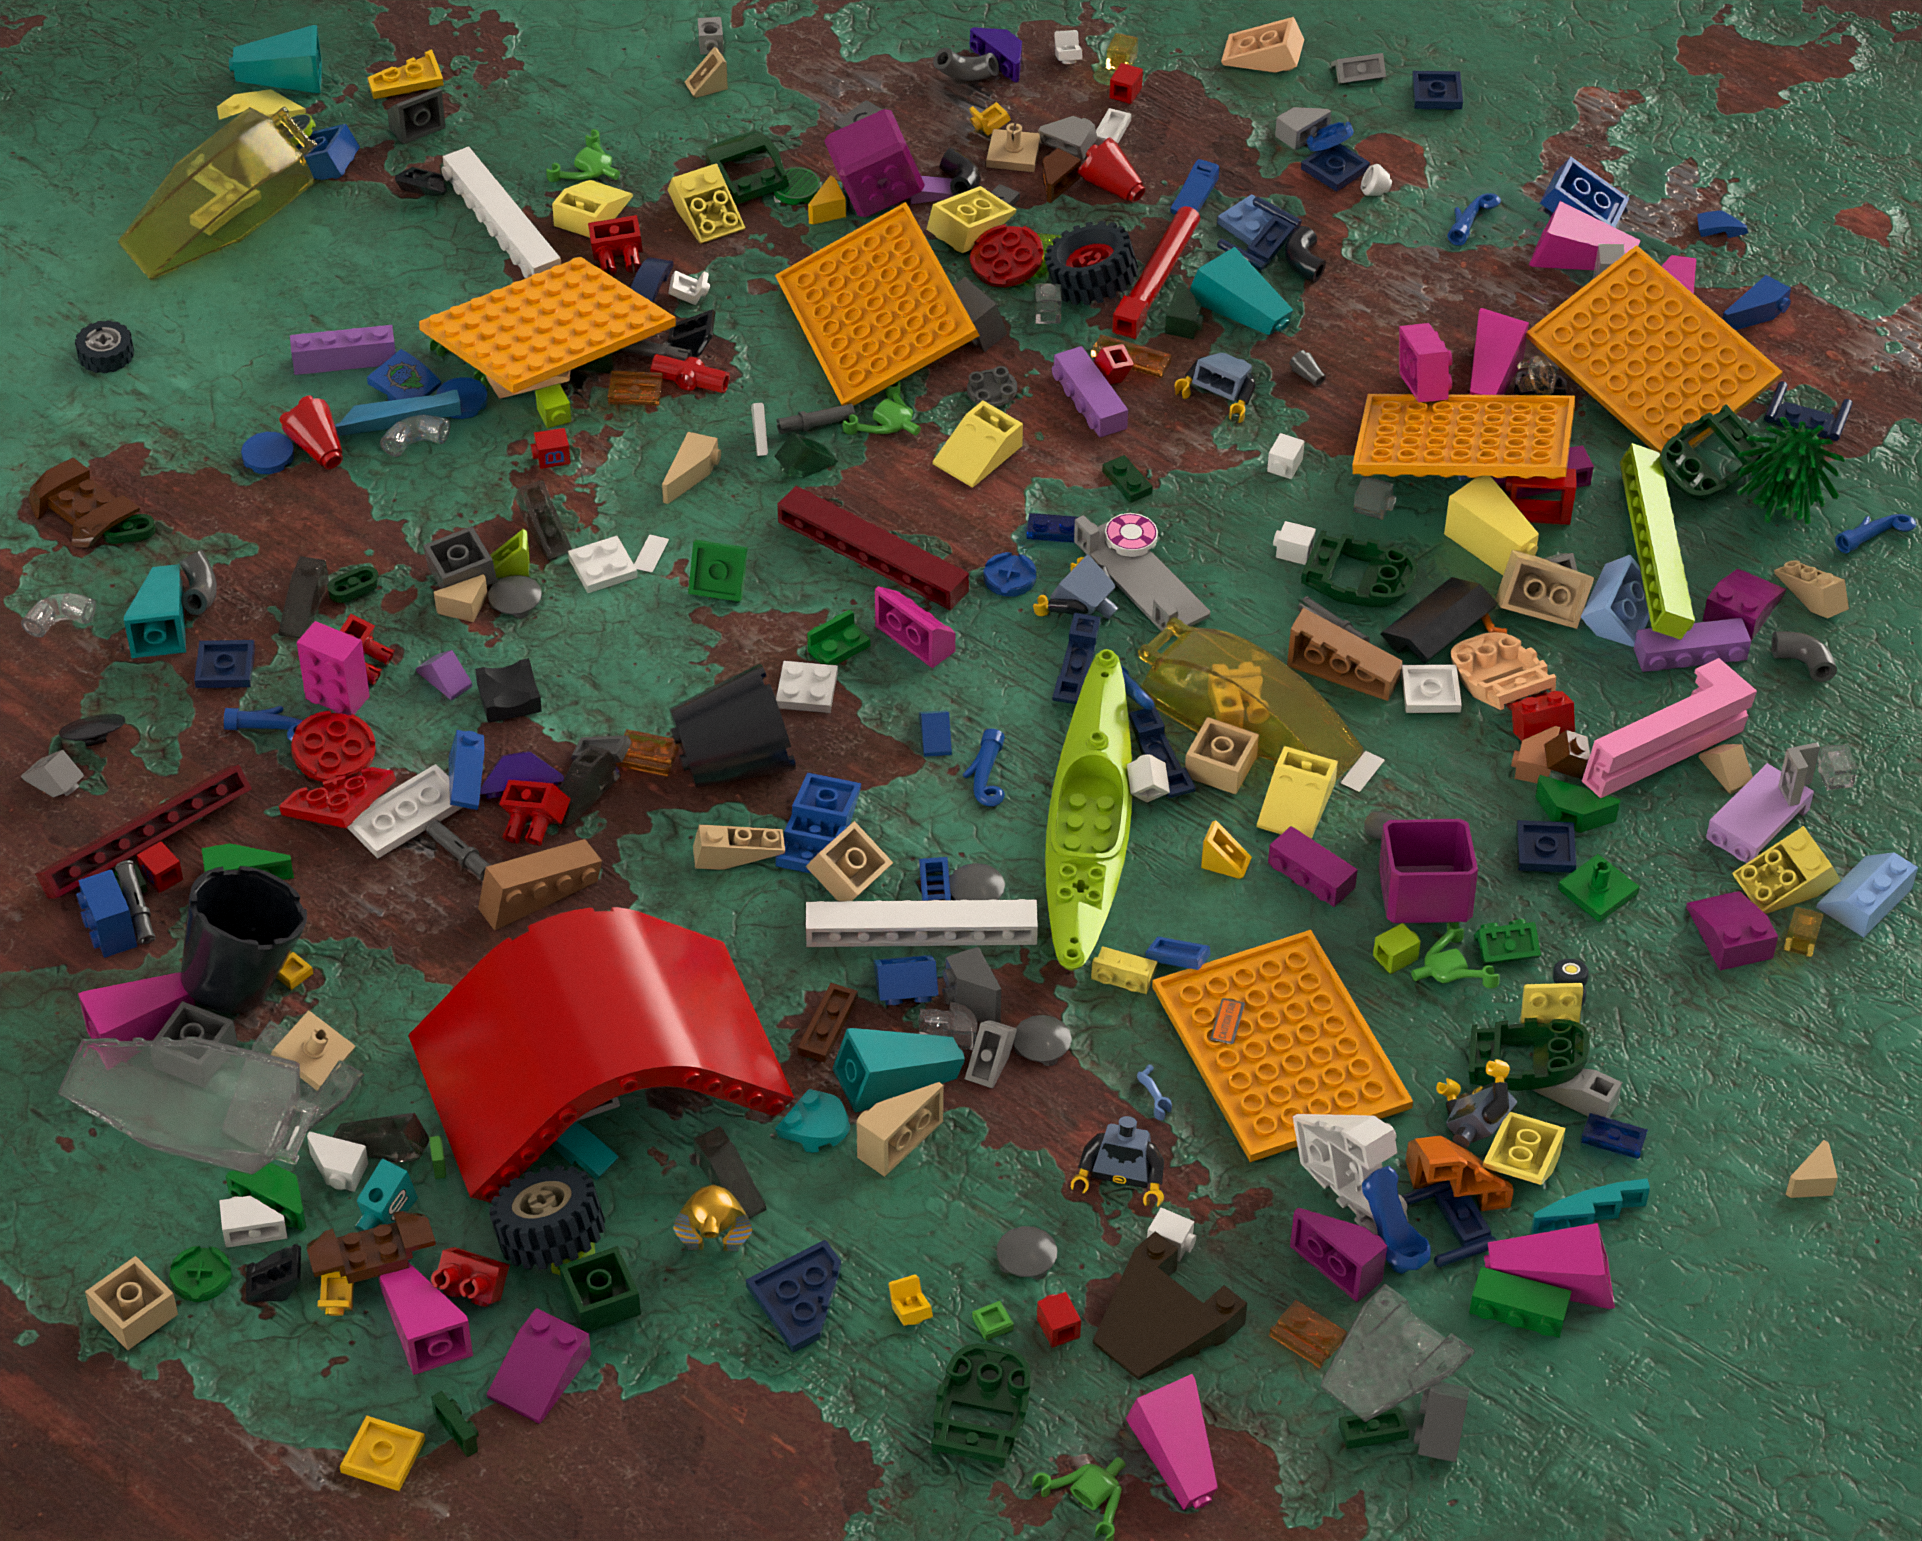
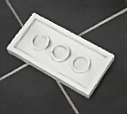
M435 764L377 798L347 828L377 858H380L425 831L432 821H441L463 807L450 805L449 776Z

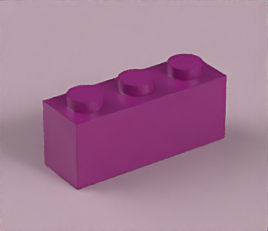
M1292 826L1269 845L1268 864L1276 871L1282 872L1291 878L1297 885L1303 886L1315 894L1317 898L1333 907L1356 888L1358 869Z

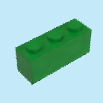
M1480 1267L1472 1294L1469 1313L1477 1315L1482 1319H1492L1515 1328L1521 1327L1536 1331L1544 1336L1560 1338L1572 1291Z

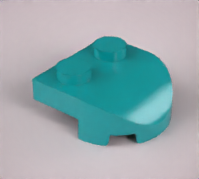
M808 1089L777 1125L775 1130L778 1137L802 1143L805 1152L813 1153L819 1152V1146L828 1143L835 1146L840 1143L848 1134L850 1124L844 1105L838 1097Z

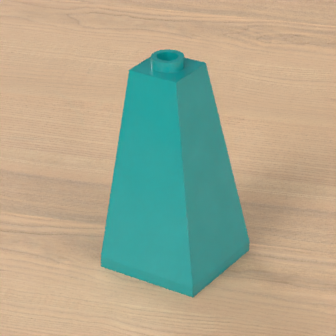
M317 25L233 47V57H229V70L234 72L235 81L321 93L322 58Z
M1236 247L1198 268L1186 296L1189 301L1266 335H1271L1277 330L1281 332L1287 328L1293 309Z
M180 564L152 567L124 615L131 658L186 653L185 613L182 603L184 591Z
M849 1028L845 1032L832 1070L854 1112H861L872 1108L876 1103L938 1082L943 1084L957 1079L965 1058L963 1051L958 1047L953 1037Z

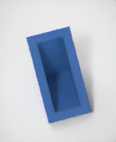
M947 710L919 712L924 757L952 755L949 712Z

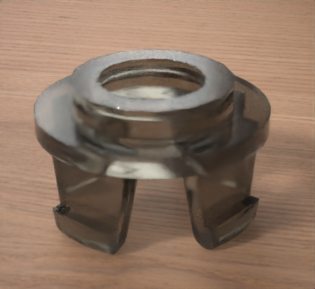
M1542 355L1533 356L1529 361L1526 359L1520 361L1517 365L1519 369L1529 367V374L1517 380L1520 391L1535 390L1532 395H1552L1555 388L1556 375L1551 363Z

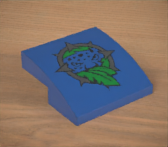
M402 349L367 376L368 385L386 394L388 401L429 396L441 386L440 379L429 368Z

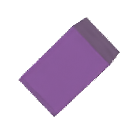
M453 650L436 654L416 668L418 674L451 701L472 687L470 678Z

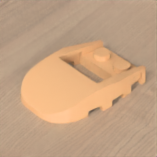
M1498 632L1485 633L1457 643L1451 650L1452 664L1457 666L1458 678L1474 698L1499 710L1504 709V704L1512 703L1517 699L1538 694L1543 690L1556 691L1555 674L1548 675V666L1544 660L1539 661L1537 652L1532 647L1528 649L1523 648L1521 641L1512 635Z

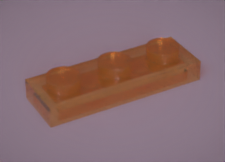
M1102 334L1091 350V358L1095 359L1103 347L1124 344L1134 363L1132 370L1163 378L1172 359L1171 354Z

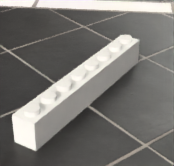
M470 147L443 156L444 167L441 170L444 179L451 182L455 192L464 198L469 209H473L478 221L486 225L489 234L492 237L495 236L501 249L508 252L514 265L520 267L525 278L551 269L553 266L561 265L559 255Z
M1037 900L806 902V947L1037 945Z

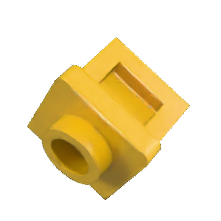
M997 102L981 113L974 106L969 108L972 118H970L972 125L977 131L981 129L987 136L992 134L993 129H999L1011 120L1009 114Z
M339 1272L321 1275V1293L317 1307L325 1310V1315L343 1316L344 1311H353L354 1283L348 1284L346 1276L340 1277Z
M917 1275L889 1282L892 1308L904 1326L919 1324L923 1320L933 1317L931 1305L922 1294L920 1279Z

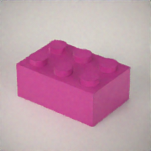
M1429 323L1399 326V374L1418 403L1447 400L1448 391L1452 389V378L1449 374V366H1452L1451 351L1447 350L1444 341L1440 340L1438 332L1434 331Z
M315 621L297 641L305 698L314 704H320L332 709L336 713L349 716L351 714L354 715L370 697L362 640Z

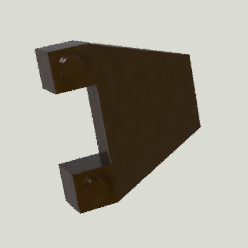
M1156 1231L1134 1249L1093 1338V1344L1137 1380L1174 1365V1361L1185 1356L1191 1358L1198 1355L1201 1349L1214 1344L1216 1347L1225 1343L1246 1322L1247 1302L1225 1285L1202 1303L1169 1277L1177 1269L1178 1248Z

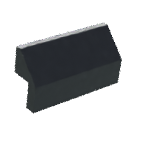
M1451 577L1383 630L1380 635L1398 654L1406 647H1409L1425 664L1492 611L1498 603L1481 584Z

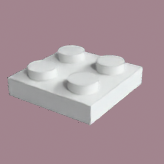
M618 536L568 551V559L587 593L637 578V569Z
M784 661L776 697L778 707L781 709L830 713L838 675V666Z
M1402 665L1401 677L1406 713L1461 712L1462 704L1456 665Z

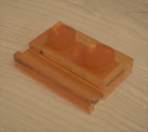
M611 371L608 404L660 406L663 373Z
M626 729L624 736L628 735L632 743L623 761L614 763V765L668 776L669 769L673 765L680 744L675 745L673 738Z
M1295 1300L1278 1319L1277 1324L1270 1328L1269 1332L1270 1337L1319 1368L1323 1366V1362L1329 1359L1343 1343L1347 1335V1331L1298 1300Z

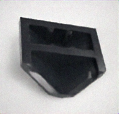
M411 167L395 175V181L403 191L431 196H440L447 192L443 174Z
M712 309L676 322V326L669 329L668 343L673 347L692 350V357L698 358L713 336L716 312Z
M293 1244V1246L285 1247L270 1254L256 1264L252 1262L247 1265L246 1300L248 1302L287 1300L301 1280V1246Z

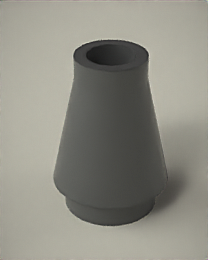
M1301 350L1291 358L1289 364L1294 373L1306 379L1315 387H1318L1325 381L1326 375L1321 371L1310 352L1306 353L1304 350Z

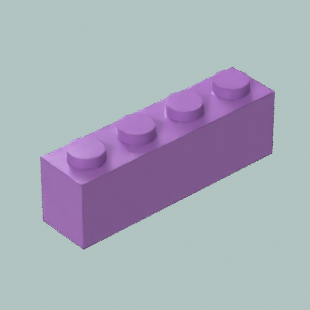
M392 325L290 335L295 375L381 366L396 353Z
M1080 346L1055 354L1054 366H1052L1053 377L1062 384L1065 394L1072 398L1077 411L1084 415L1090 429H1094L1099 437L1127 429V407L1084 348Z
M1736 618L1694 623L1692 629L1687 631L1681 640L1652 631V628L1637 630L1634 651L1642 672L1705 665L1718 658L1723 662L1747 660L1751 639L1743 619Z

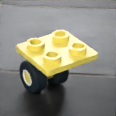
M1563 959L1557 962L1553 968L1554 984L1524 985L1520 1024L1525 1023V1018H1537L1538 1023H1550L1553 1019H1566L1580 1023L1581 1007L1586 1001L1585 985L1588 982L1589 975L1587 966L1576 959Z

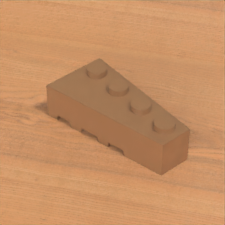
M1305 608L1301 610L1291 627L1288 667L1389 701L1400 681L1402 660Z
M583 839L487 866L478 909L495 931L598 882L602 860L589 843Z

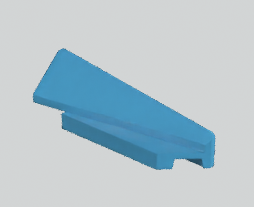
M452 390L434 396L429 395L355 405L343 420L335 425L337 434L341 436L436 423L435 418L461 415L458 391Z

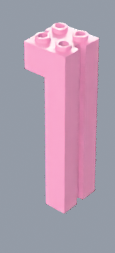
M1720 658L1696 668L1694 672L1697 675L1695 683L1699 687L1692 691L1690 697L1595 740L1582 782L1599 798H1603L1743 732L1749 716L1746 710L1752 707L1757 690Z

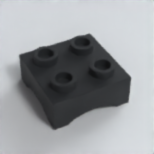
M529 658L519 660L512 665L502 668L482 667L475 669L477 686L488 723L542 712L541 698Z

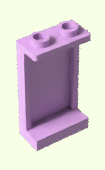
M1767 763L1710 819L1706 838L1714 845L1734 855L1737 859L1748 863L1758 856V853L1797 813L1804 816L1809 811L1814 791L1804 785L1800 804L1789 806L1778 787L1781 771Z

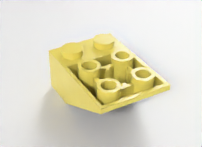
M717 163L671 179L668 192L674 206L700 244L745 230V225Z
M592 180L565 188L552 203L554 226L590 238L588 223L615 219L631 200L633 194Z
M981 401L964 416L933 460V465L973 488L1022 447L1023 423L987 402Z
M1284 746L1276 764L1256 827L1282 834L1292 826L1312 839L1334 788L1338 761Z
M1804 826L1732 873L1751 902L1765 914L1818 897L1841 882L1835 869Z

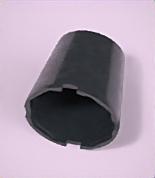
M761 663L669 708L674 728H671L670 732L674 744H680L683 752L682 755H679L684 771L689 770L696 788L796 770L794 756H788L786 751L787 748L791 747L772 687L770 684L764 685L762 680L767 676Z
M222 866L201 874L193 883L189 895L181 967V982L186 992L200 1004L225 1013H243L260 1006L267 997L306 925L307 909H303L299 901L301 896L297 891L279 877L247 866H239L238 870H224Z

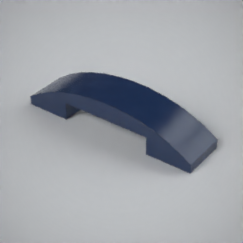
M652 257L647 258L640 266L631 289L654 303L663 280L667 281L673 267V261Z
M1074 613L1069 632V642L1061 673L1057 678L1052 701L1077 704L1085 677L1094 658L1101 617Z
M1154 706L1153 710L1141 709L1130 712V722L1142 755L1150 754L1166 763L1170 791L1166 796L1173 798L1195 792L1196 788L1186 767L1181 768L1164 733L1165 725L1156 707Z

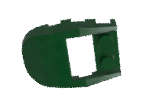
M760 131L740 134L714 143L705 149L706 165L710 166L717 163L735 205L789 186L778 149ZM766 151L774 161L775 167L764 169L747 177H741L735 181L730 180L723 167L725 162H738L743 160L748 154H761Z
M1726 404L1722 406L1719 413L1712 415L1709 412L1701 416L1699 420L1684 425L1681 431L1664 445L1659 461L1665 474L1684 494L1693 499L1704 500L1737 483L1740 479L1739 472L1741 468L1760 459L1764 455L1738 457L1740 452L1762 448L1764 445L1761 442L1746 440L1748 436L1755 435ZM1709 427L1742 463L1740 468L1723 480H1720L1688 443Z
M1321 530L1301 576L1302 584L1338 602L1366 607H1385L1400 601L1407 595L1415 581L1418 568L1415 559L1410 554L1394 546L1387 549L1380 546L1378 540L1371 538L1367 542L1354 540V535L1342 534L1341 538L1338 539L1327 536V531ZM1341 554L1369 562L1358 589L1351 587L1344 589L1333 585V581L1330 580Z
M1525 1018V1023L1509 1025L1508 1020L1495 1022V1028L1478 1029V1024L1472 1025L1468 1071L1470 1084L1484 1086L1495 1082V1077L1486 1073V1065L1488 1061L1495 1062L1496 1059L1501 1060V1044L1534 1045L1533 1070L1522 1071V1075L1508 1074L1504 1079V1082L1508 1083V1090H1534L1563 1084L1578 1075L1586 1065L1590 1054L1589 1032L1582 1024L1566 1019H1553L1550 1023H1538L1537 1018Z
M978 1343L967 1345L959 1349L952 1356L946 1368V1376L942 1384L938 1385L936 1392L937 1400L933 1419L934 1437L931 1438L932 1454L937 1455L938 1452L997 1463L999 1468L1005 1467L1022 1433L1029 1405L1031 1371L1027 1360L1021 1354L1008 1348ZM956 1404L1011 1415L1013 1417L1010 1429L1007 1431L948 1419L951 1406Z

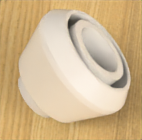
M1379 164L1369 166L1361 182V190L1364 195L1381 196L1383 193H1387L1392 184L1390 174Z

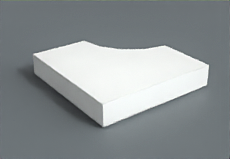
M753 403L751 410L756 455L764 456L768 454L764 404Z

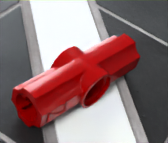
M656 354L650 368L651 375L673 380L681 389L687 391L700 387L725 394L730 380V372L706 367L696 357H688L685 361Z

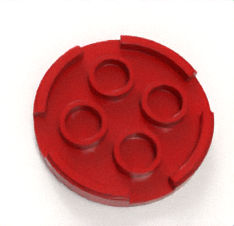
M1003 224L990 228L974 241L975 245L969 256L972 271L980 281L990 286L1010 287L1027 281L1037 273L1044 260V249L1040 237L1032 229L1026 226L1022 228Z
M331 710L323 711L307 717L297 726L292 738L291 753L296 766L305 775L314 780L324 782L345 775L347 780L362 775L361 770L371 766L375 757V737L371 728L361 718L353 714L349 716L341 713H331Z

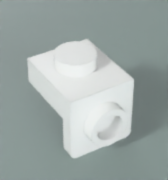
M1056 31L1054 33L1055 56L1064 64L1076 63V60L1082 59L1078 31Z
M675 271L671 277L668 294L696 305L701 297L705 298L709 291L710 284L707 283L708 273L703 272L697 280Z

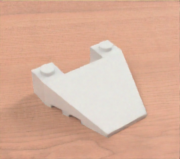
M1296 1114L1293 1116L1301 1165L1324 1189L1329 1186L1339 1196L1336 1202L1342 1208L1346 1206L1351 1208L1357 1216L1354 1221L1359 1226L1365 1227L1372 1234L1378 1235L1369 1202L1362 1192V1182L1372 1172L1382 1168L1383 1161L1397 1154L1396 1132L1393 1127L1375 1116ZM1399 1195L1404 1214L1407 1218V1203L1404 1200V1198L1401 1195Z

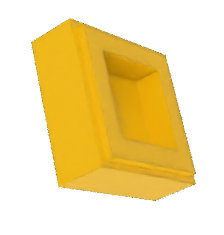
M292 952L277 979L292 990L313 974V968Z

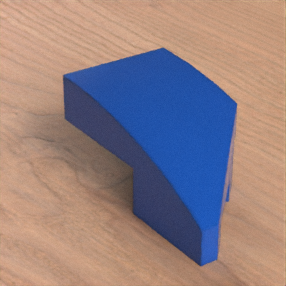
M1722 210L1697 214L1701 237L1725 231L1728 238L1748 234L1747 226Z

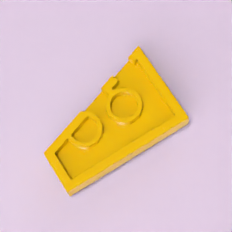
M432 49L425 52V56L416 60L413 57L406 60V65L399 68L390 67L367 77L373 99L444 86L443 77Z

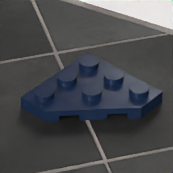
M823 1240L746 1279L747 1289L793 1353L821 1338L841 1271V1260L828 1242Z

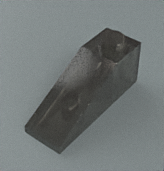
M544 480L519 487L515 500L526 525L547 561L568 554V551L572 550Z
M299 557L291 576L278 631L279 636L300 639L311 626L329 583L326 560Z
M415 1112L341 1123L333 1135V1138L366 1146L367 1157L380 1160L383 1158L392 1163L419 1160L429 1143V1136Z
M719 1126L694 1138L695 1161L713 1185L730 1191L745 1211L748 1219L766 1211L767 1207L736 1147L723 1129Z

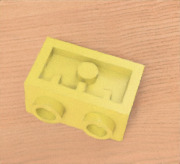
M1102 946L1098 958L1094 957L1092 961L1091 979L1103 984L1122 987L1132 992L1147 994L1157 970V961Z

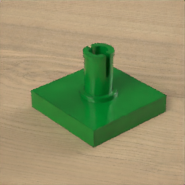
M701 540L693 541L688 594L740 602L743 598L748 547Z
M1599 854L1566 876L1558 884V890L1598 922L1604 920L1639 893L1640 886Z

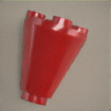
M1111 137L1107 138L1099 146L1094 144L1087 150L1086 156L1088 158L1077 171L1083 179L1132 203L1137 202L1144 195L1146 188L1143 186L1142 180L1118 143Z
M311 395L305 396L300 399L297 406L280 416L279 421L285 434L321 466H324L326 469H333L342 463V448L330 407L325 400L313 399Z

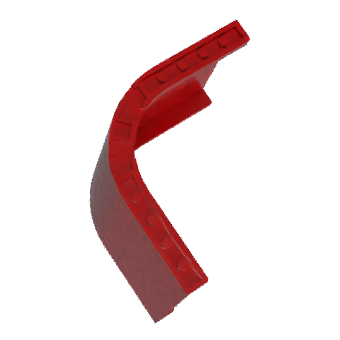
M592 907L560 913L529 925V931L514 940L508 937L484 956L408 1035L469 1196L492 1203L491 1201L494 1196L500 1197L498 1191L503 1186L509 1187V1181L519 1178L576 1120L596 1106L617 1096L651 1087H681L771 1116L778 1115L795 1098L724 942L645 913L619 907H612L610 911L595 912Z

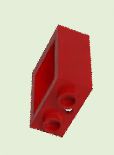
M1567 468L1566 477L1550 479L1546 476H1534L1532 478L1506 476L1505 492H1508L1507 496L1529 523L1570 525L1576 493V469ZM1517 488L1562 489L1560 501L1516 499Z

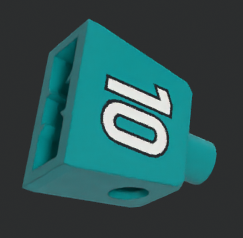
M382 1158L357 1199V1204L362 1213V1217L355 1225L358 1232L375 1228L379 1225L394 1223L393 1212H407L416 1202L418 1196L406 1170Z

